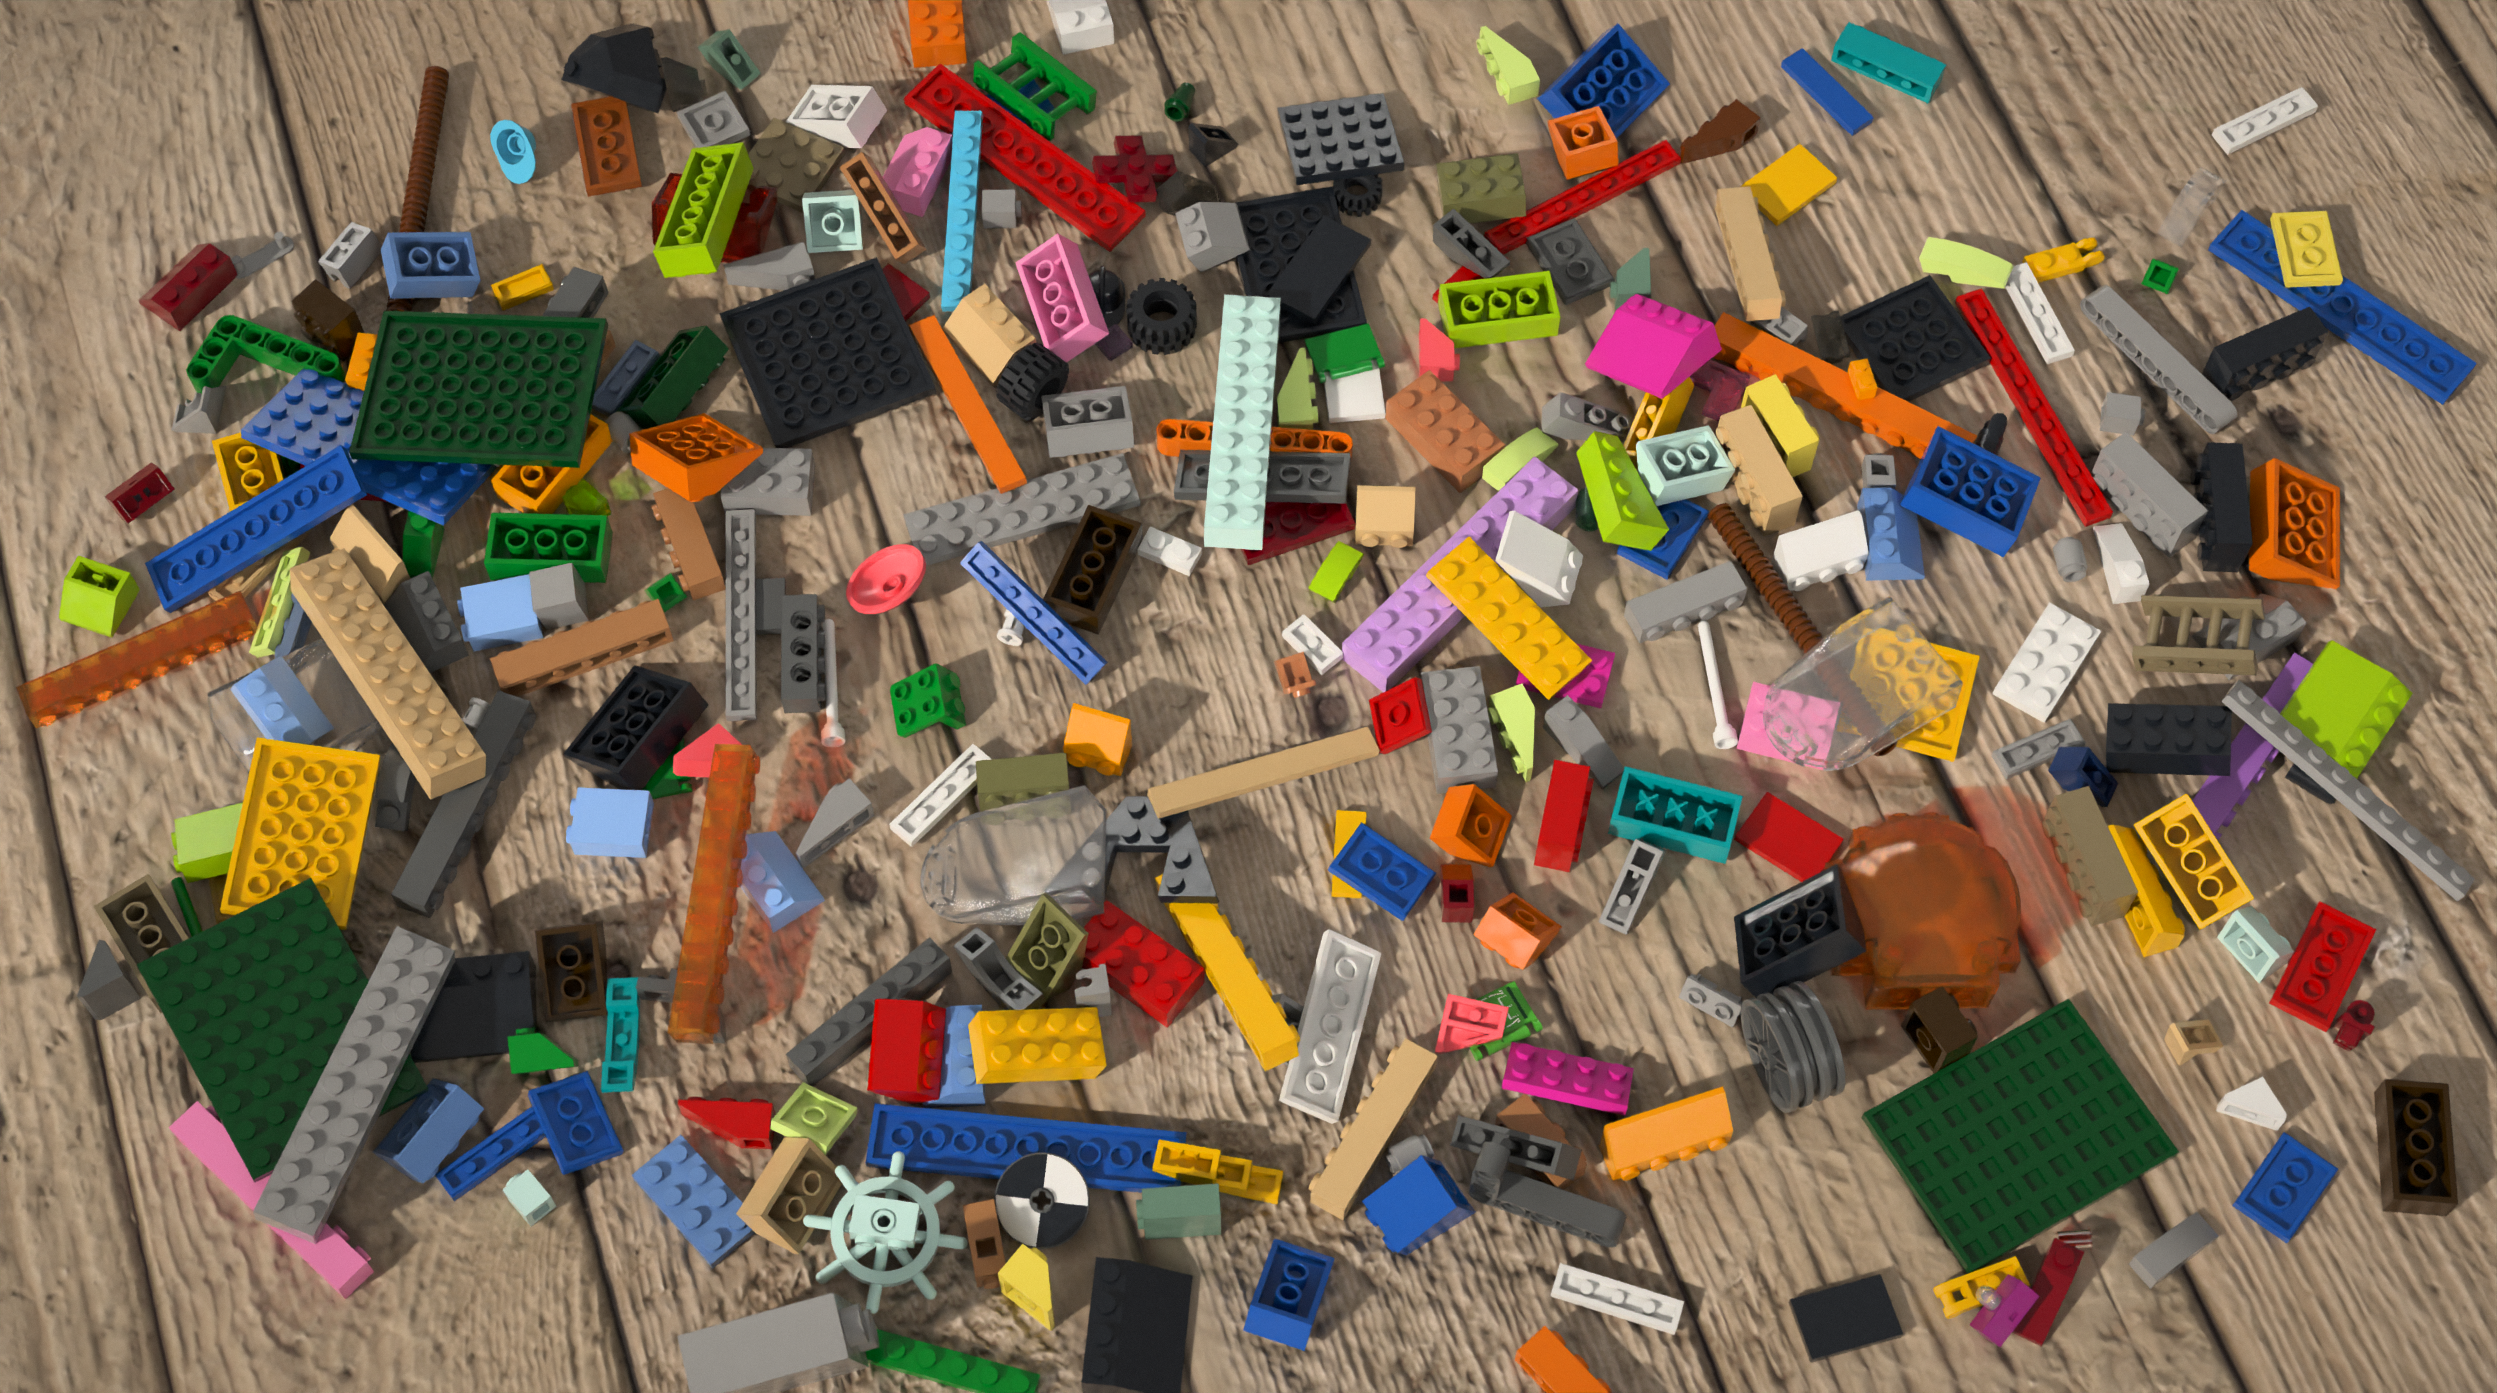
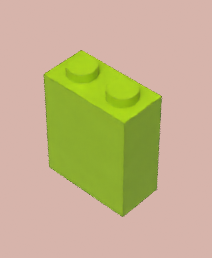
M243 802L174 819L175 832L171 833L173 846L177 850V855H173L174 866L177 873H183L187 883L228 873Z

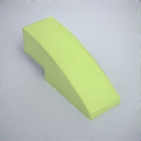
M1928 237L1919 257L1923 272L1950 275L1952 283L2004 289L2013 269L2012 263L1981 249Z
M1536 427L1518 437L1495 455L1483 467L1482 479L1499 491L1534 456L1543 462L1558 447V443Z

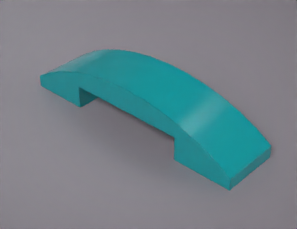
M638 977L607 979L606 1008L608 1016L605 1062L602 1063V1093L634 1091L640 1034V997L636 989Z

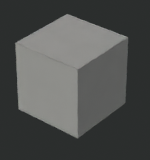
M572 563L529 572L533 611L546 630L589 621L585 582Z

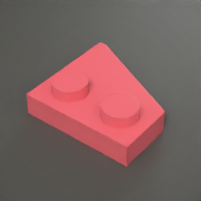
M1448 994L1435 1053L1444 1054L1501 1040L1504 1034L1509 1007Z

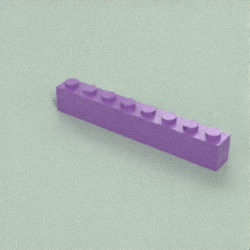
M2294 652L2262 700L2275 708L2280 714L2313 663ZM2245 723L2231 744L2230 776L2209 775L2192 800L2217 841L2222 836V834L2217 832L2221 825L2227 828L2237 812L2232 810L2236 803L2242 806L2252 792L2247 788L2251 782L2257 784L2267 770L2262 765L2266 760L2272 763L2279 752L2277 748L2247 723Z

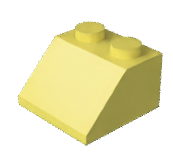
M1022 1244L998 1272L1001 1292L1052 1331L1055 1327L1051 1280L1048 1263L1046 1262L1048 1259L1039 1249L1032 1247L1030 1250Z

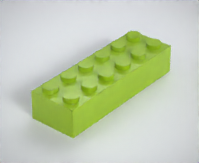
M743 142L692 148L653 250L664 278L711 274L718 271L754 170Z

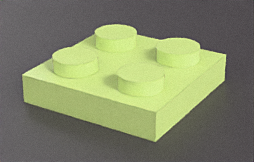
M803 1082L771 1120L770 1129L786 1137L809 1138L826 1155L856 1117L857 1107Z

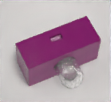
M2008 1274L1996 1290L1988 1285L1980 1286L1977 1289L1976 1299L1983 1307L1969 1325L1988 1341L2001 1347L2040 1296L2021 1280Z

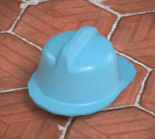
M512 120L499 121L493 126L490 137L491 145L502 171L511 182L517 184L526 183L532 178L536 167L534 155L536 141L534 135L530 130Z

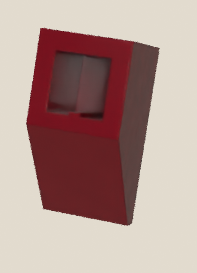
M1441 864L1442 922L1472 923L1474 913V879L1471 864Z

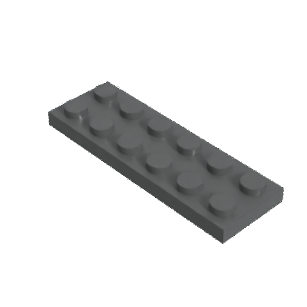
M1180 450L1174 486L1175 500L1207 499L1211 450ZM1270 451L1266 502L1346 504L1351 465L1350 453Z

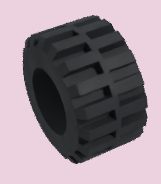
M1159 278V281L1155 282L1154 279L1147 280L1148 284L1144 285L1141 283L1138 285V291L1133 290L1130 294V299L1127 300L1128 334L1130 338L1133 337V343L1136 346L1141 345V350L1145 352L1152 350V354L1158 355L1159 352H1164V355H1168L1171 350L1178 352L1181 350V345L1186 347L1190 344V338H1194L1195 329H1197V309L1194 295L1191 291H1187V286L1184 284L1177 285V281L1173 279L1170 282L1165 281V278ZM1158 312H1167L1174 315L1173 318L1165 321L1153 320L1149 316Z
M1041 343L1030 344L1021 350L1005 368L998 382L996 390L997 399L1026 421L1034 420L1043 414L1041 396L1062 393L1068 379L1069 365Z

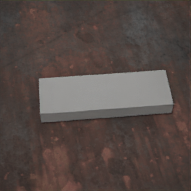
M2068 719L1994 750L1991 756L2007 780L2052 761L2059 747H2084L2086 742L2072 719Z

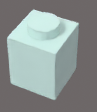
M529 1170L513 1176L507 1182L506 1187L502 1189L510 1203L531 1227L556 1207L552 1197Z

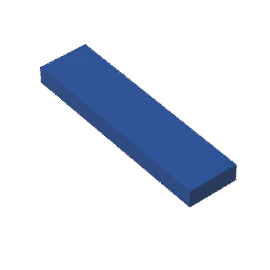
M1803 48L1782 61L1781 67L1851 136L1873 122L1874 117Z
M533 1107L527 1109L435 1174L453 1201L459 1199L546 1137Z

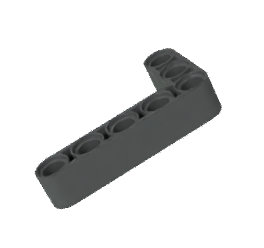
M1488 1141L1483 1143L1471 1178L1469 1195L1473 1199L1605 1247L1613 1248L1617 1246L1627 1218L1624 1212L1509 1171L1507 1167L1510 1151L1498 1143Z

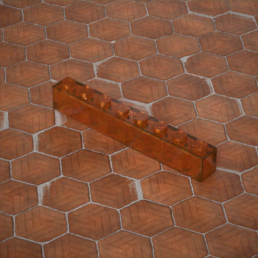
M238 591L17 686L16 689L27 716L37 729L41 726L51 725L56 720L69 714L79 713L85 707L99 701H106L122 691L134 689L152 678L164 676L169 671L182 665L192 664L197 659L210 653L220 652L226 646L247 640L256 633L258 626L242 592Z

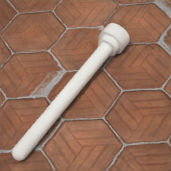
M826 619L823 622V630L825 632L824 658L827 723L821 730V743L826 747L832 748L840 747L845 743V730L838 721L835 623L832 619Z
M1701 621L1698 624V630L1717 723L1713 733L1714 745L1718 749H1729L1738 744L1737 732L1728 723L1710 625L1707 621Z

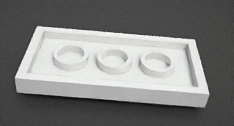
M2049 602L1992 694L2045 723L2098 639L2101 630Z

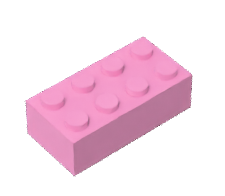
M1056 234L1016 262L1039 333L1047 349L1067 363L1109 334L1076 243L1060 234Z

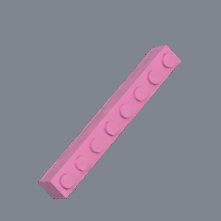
M197 1101L169 1129L188 1150L253 1211L272 1174L254 1183L226 1129L220 1123L221 1120L215 1109L211 1105L205 1109ZM326 1223L316 1244L268 1225L344 1299H347L374 1272L368 1264L371 1257L359 1245L353 1249L347 1243L350 1237L338 1225L331 1228Z

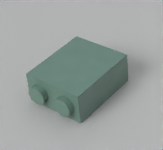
M1219 1184L1142 1189V1200H1136L1138 1230L1144 1229L1145 1240L1221 1235Z

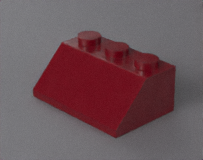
M211 243L196 245L138 301L149 311L178 331H181L238 274L230 256Z

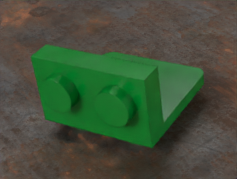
M935 663L890 687L896 729L899 736L906 738L939 721L956 730L966 726L965 706L959 689L961 683L955 672Z

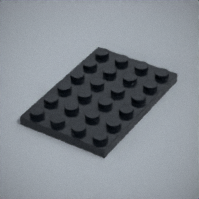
M1333 187L1236 202L1250 248L1249 251L1236 256L1245 296L1267 297L1271 287L1323 216L1342 224ZM1354 269L1315 324L1280 307L1278 343L1317 337L1367 324Z

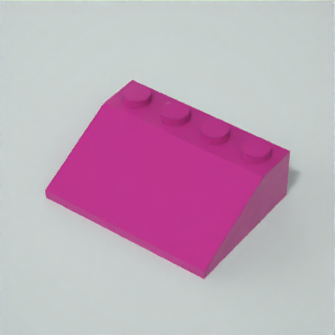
M1636 293L1615 311L1585 365L1586 368L1663 399L1720 352L1722 348L1712 322Z

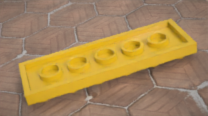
M1467 537L1427 572L1426 577L1548 700L1552 699L1592 662L1586 653L1470 537Z

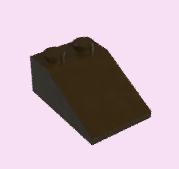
M603 921L535 930L546 1022L608 1015L606 1008L607 955Z

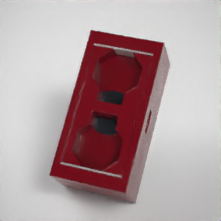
M151 462L107 494L105 498L118 516L129 524L175 490V488L161 469Z

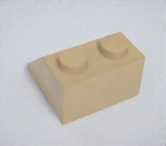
M1357 485L1355 544L1366 547H1374L1376 545H1391L1396 548L1413 546L1415 487Z

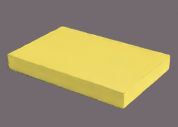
M2328 212L2272 213L2270 221L2285 288L2341 285L2343 277Z

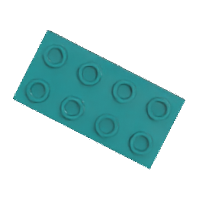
M1625 766L1608 834L1633 841L1640 838L1661 848L1726 864L1743 796Z

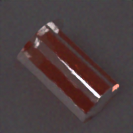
M2089 1226L2088 1230L2056 1232L2057 1239L2078 1249L2090 1248L2092 1252V1235Z

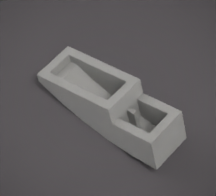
M2196 1212L2135 1255L2129 1265L2151 1289L2169 1274L2174 1273L2219 1236L2200 1214Z

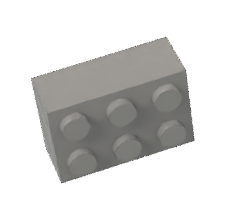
M763 448V454L721 488V500L725 514L726 511L755 509L756 515L811 516L816 467L812 449Z

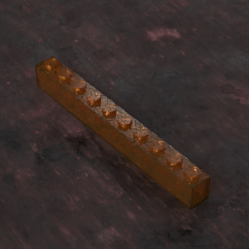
M715 744L668 1027V1034L677 1043L713 1044L714 1034H717L719 1031L720 1020L717 1013L719 1004H722L724 1000L722 982L723 976L727 974L729 969L727 950L728 945H731L733 942L734 934L731 925L733 916H736L738 912L736 893L737 887H741L743 880L740 868L742 859H745L747 854L746 830H750L752 823L751 813L749 812L750 805L756 798L755 774H758L760 771V757L757 756L750 745Z

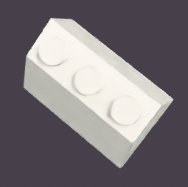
M1857 510L1779 535L1771 564L1774 566V570L1778 572L1779 577L1788 586V590L1802 591L1811 584L1820 581L1826 583L1836 578V576L1845 573H1857L1865 566L1869 551L1860 511Z

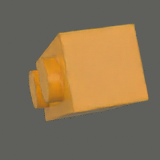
M1868 359L1851 361L1848 374L1857 400L1875 398L1877 385Z

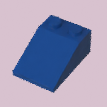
M1274 1238L1252 1298L1243 1331L1305 1351L1335 1258Z

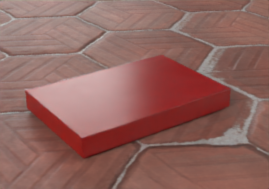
M1769 792L1765 793L1734 838L1736 842L1800 882L1822 872L1844 841L1842 837Z

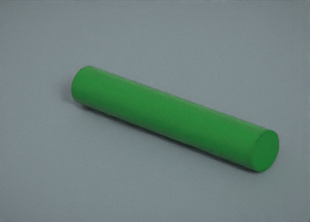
M181 877L174 878L171 881V885L192 937L203 930L183 879Z

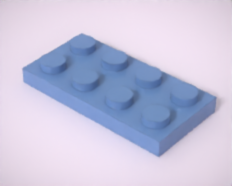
M679 1135L631 1175L633 1180L712 1268L755 1233L736 1214L743 1204L742 1201L682 1135Z

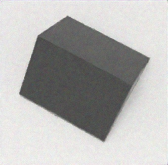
M99 939L77 997L96 1020H103L141 999L121 961L106 941Z

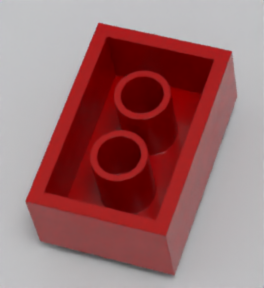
M1554 759L1535 855V866L1570 872L1571 862L1578 863L1594 782L1593 778H1588L1590 766Z

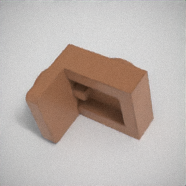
M1304 652L1274 661L1284 695L1293 693V697L1296 698L1311 693L1309 687L1315 686L1316 682L1315 679L1312 680Z

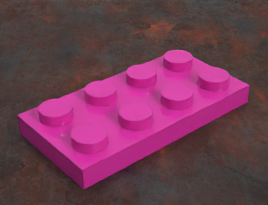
M1512 1042L1502 1089L1625 1116L1634 1068L1618 1063L1612 1064L1598 1061L1590 1057L1566 1054L1558 1050L1534 1047L1526 1043Z

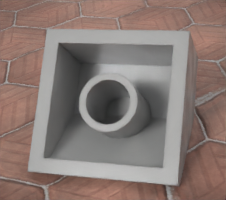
M1198 202L1175 213L1187 258L1200 272L1250 250L1236 203Z

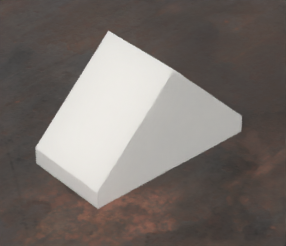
M2263 1077L2225 1094L2216 1108L2218 1112L2276 1131L2282 1126L2287 1117L2286 1112Z

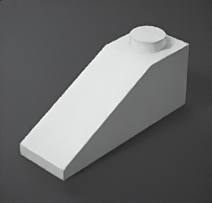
M2123 524L2094 526L2093 533L2113 604L2141 601V595H2145L2149 587V580L2143 559Z

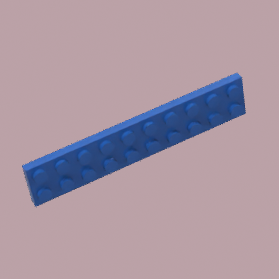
M2243 210L2234 217L2209 246L2208 250L2298 310L2310 306L2325 328L2442 405L2445 404L2477 364L2343 275L2341 285L2285 288L2273 230Z
M874 1104L865 1163L866 1167L890 1169L893 1154L901 1151L905 1155L903 1171L1000 1179L1004 1171L1019 1158L1033 1153H1052L1073 1163L1084 1176L1088 1188L1142 1193V1189L1181 1186L1182 1181L1154 1172L1152 1168L1159 1139L1186 1144L1187 1132Z

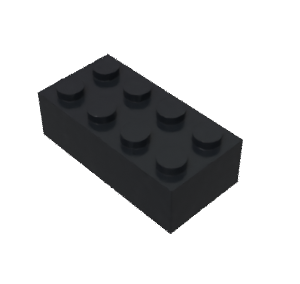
M2309 306L2214 347L2202 375L2227 399L2233 401L2246 391L2251 389L2259 390L2269 381L2274 379L2282 380L2297 369L2305 370L2312 366L2316 361L2315 358L2319 350L2324 345L2323 342L2328 334V330Z
M2208 442L2203 453L2198 455L2197 466L2192 468L2190 475L2191 485H2195L2196 492L2193 497L2208 510L2196 534L2200 535L2197 557L2198 560H2202L2203 571L2238 573L2253 544L2243 444Z
M2108 703L2106 769L2110 773L2230 776L2232 710L2227 706Z

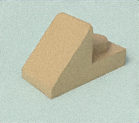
M2209 1020L2174 1022L2169 1026L2165 1036V1042L2178 1065L2184 1064L2197 1054L2215 1053L2224 1047Z

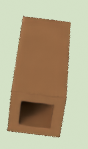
M994 1199L962 1205L977 1287L984 1286L985 1289L1000 1287L998 1272L1006 1262Z

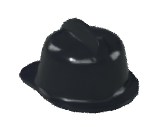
M1101 266L1100 270L1092 272L1089 278L1107 329H1111L1123 319L1126 289L1124 282L1115 273L1106 270L1105 266Z

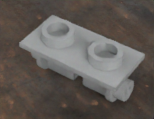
M1691 973L1687 977L1678 998L1733 1028L1739 1014H1741L1742 997H1738L1724 988L1721 992L1716 991L1717 985L1702 977L1701 974L1696 976Z

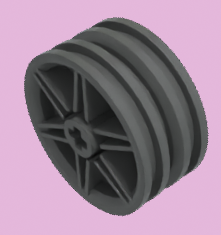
M1796 981L1790 983L1788 987L1776 988L1773 994L1766 992L1758 995L1757 998L1752 997L1743 1001L1741 1005V1024L1750 1058L1764 1089L1781 1111L1790 1113L1798 1107L1809 1106L1813 1100L1822 1101L1827 1099L1829 1095L1836 1096L1844 1091L1846 1081L1845 1068L1837 1037L1822 1004L1804 982Z

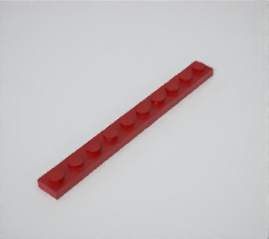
M1980 288L1957 296L1955 300L1957 308L1972 333L1991 357L1990 364L2084 526L2087 527L2111 518L2113 514L2112 509L1983 289Z

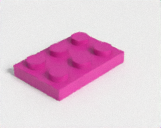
M1577 644L1592 662L1554 697L1563 699L1568 695L1576 703L1602 708L1615 653ZM1519 671L1516 685L1523 684L1527 691L1542 694Z

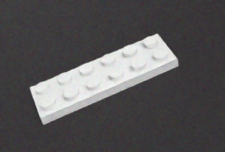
M1330 929L1323 933L1297 1030L1300 1037V1042L1297 1043L1299 1056L1289 1060L1279 1098L1280 1102L1331 1124L1339 1121L1381 952Z

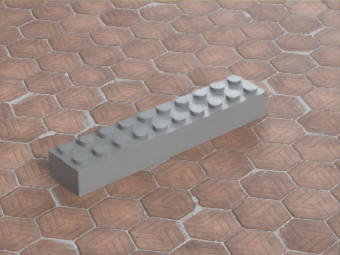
M396 926L253 1210L256 1220L316 1244L455 962V950Z

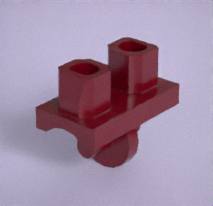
M2356 1000L2349 1004L2346 1012L2337 1017L2333 1025L2339 1029L2333 1044L2350 1052L2352 1048L2355 1049L2360 1040L2371 1035L2375 1026L2370 1024L2375 1016L2371 1004L2363 1000Z

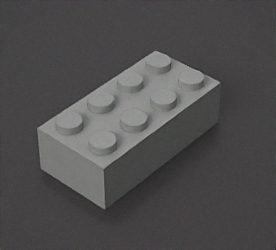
M2127 432L2101 449L2091 472L2093 479L2100 491L2112 502L2113 506L2118 511L2123 512L2132 521L2133 526L2137 530L2142 531L2152 541L2156 549L2162 551L2170 558L2194 540L2208 512L2201 503Z
M1480 666L1421 672L1432 732L1427 734L1437 794L1447 793L1449 787L1475 784L1480 789L1495 788L1498 768Z

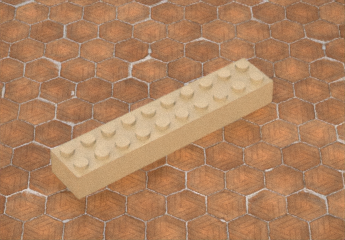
M343 548L291 567V592L430 800L484 778L486 771L485 753L346 549Z

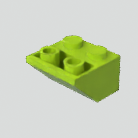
M78 555L64 579L59 619L113 638L138 595L140 588L131 573Z

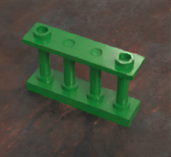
M1021 32L1012 37L1011 54L990 69L979 60L974 63L973 82L977 87L986 91L1031 126L1035 132L1041 134L1049 141L1054 139L1055 121L1073 108L1077 107L1087 115L1095 110L1097 90ZM1016 63H1021L1029 69L1009 84L999 77L1000 74ZM1035 78H1040L1048 84L1029 98H1026L1018 91ZM1056 92L1067 99L1049 113H1046L1037 106Z

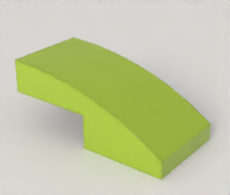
M1338 541L1322 563L1308 589L1335 603L1347 580H1351L1364 553Z

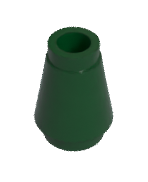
M1182 83L1165 101V115L1172 121L1179 122L1189 116L1196 91L1192 84Z

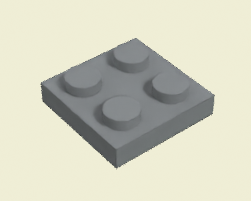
M726 90L677 112L679 121L696 148L732 144L750 136L748 126Z

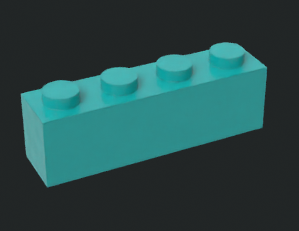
M1848 22L1835 43L1831 61L1926 103L1930 102L1940 85L1946 68V64L1935 58L1928 57L1910 47H1905L1887 37L1880 36L1851 22Z

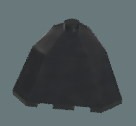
M634 23L591 34L570 54L564 66V73L561 79L586 91L616 98L640 109L658 114L667 90L666 81L661 78L659 68L662 67L658 50L653 48L652 39L654 38L652 28Z

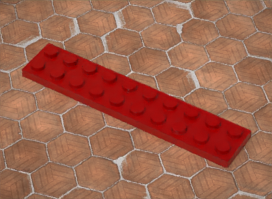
M941 63L904 97L907 106L943 132L951 134L952 137L955 111H982L983 126L980 159L1109 252L1146 217V211L1134 202H1128L1126 196L1108 183H1097L1094 173Z

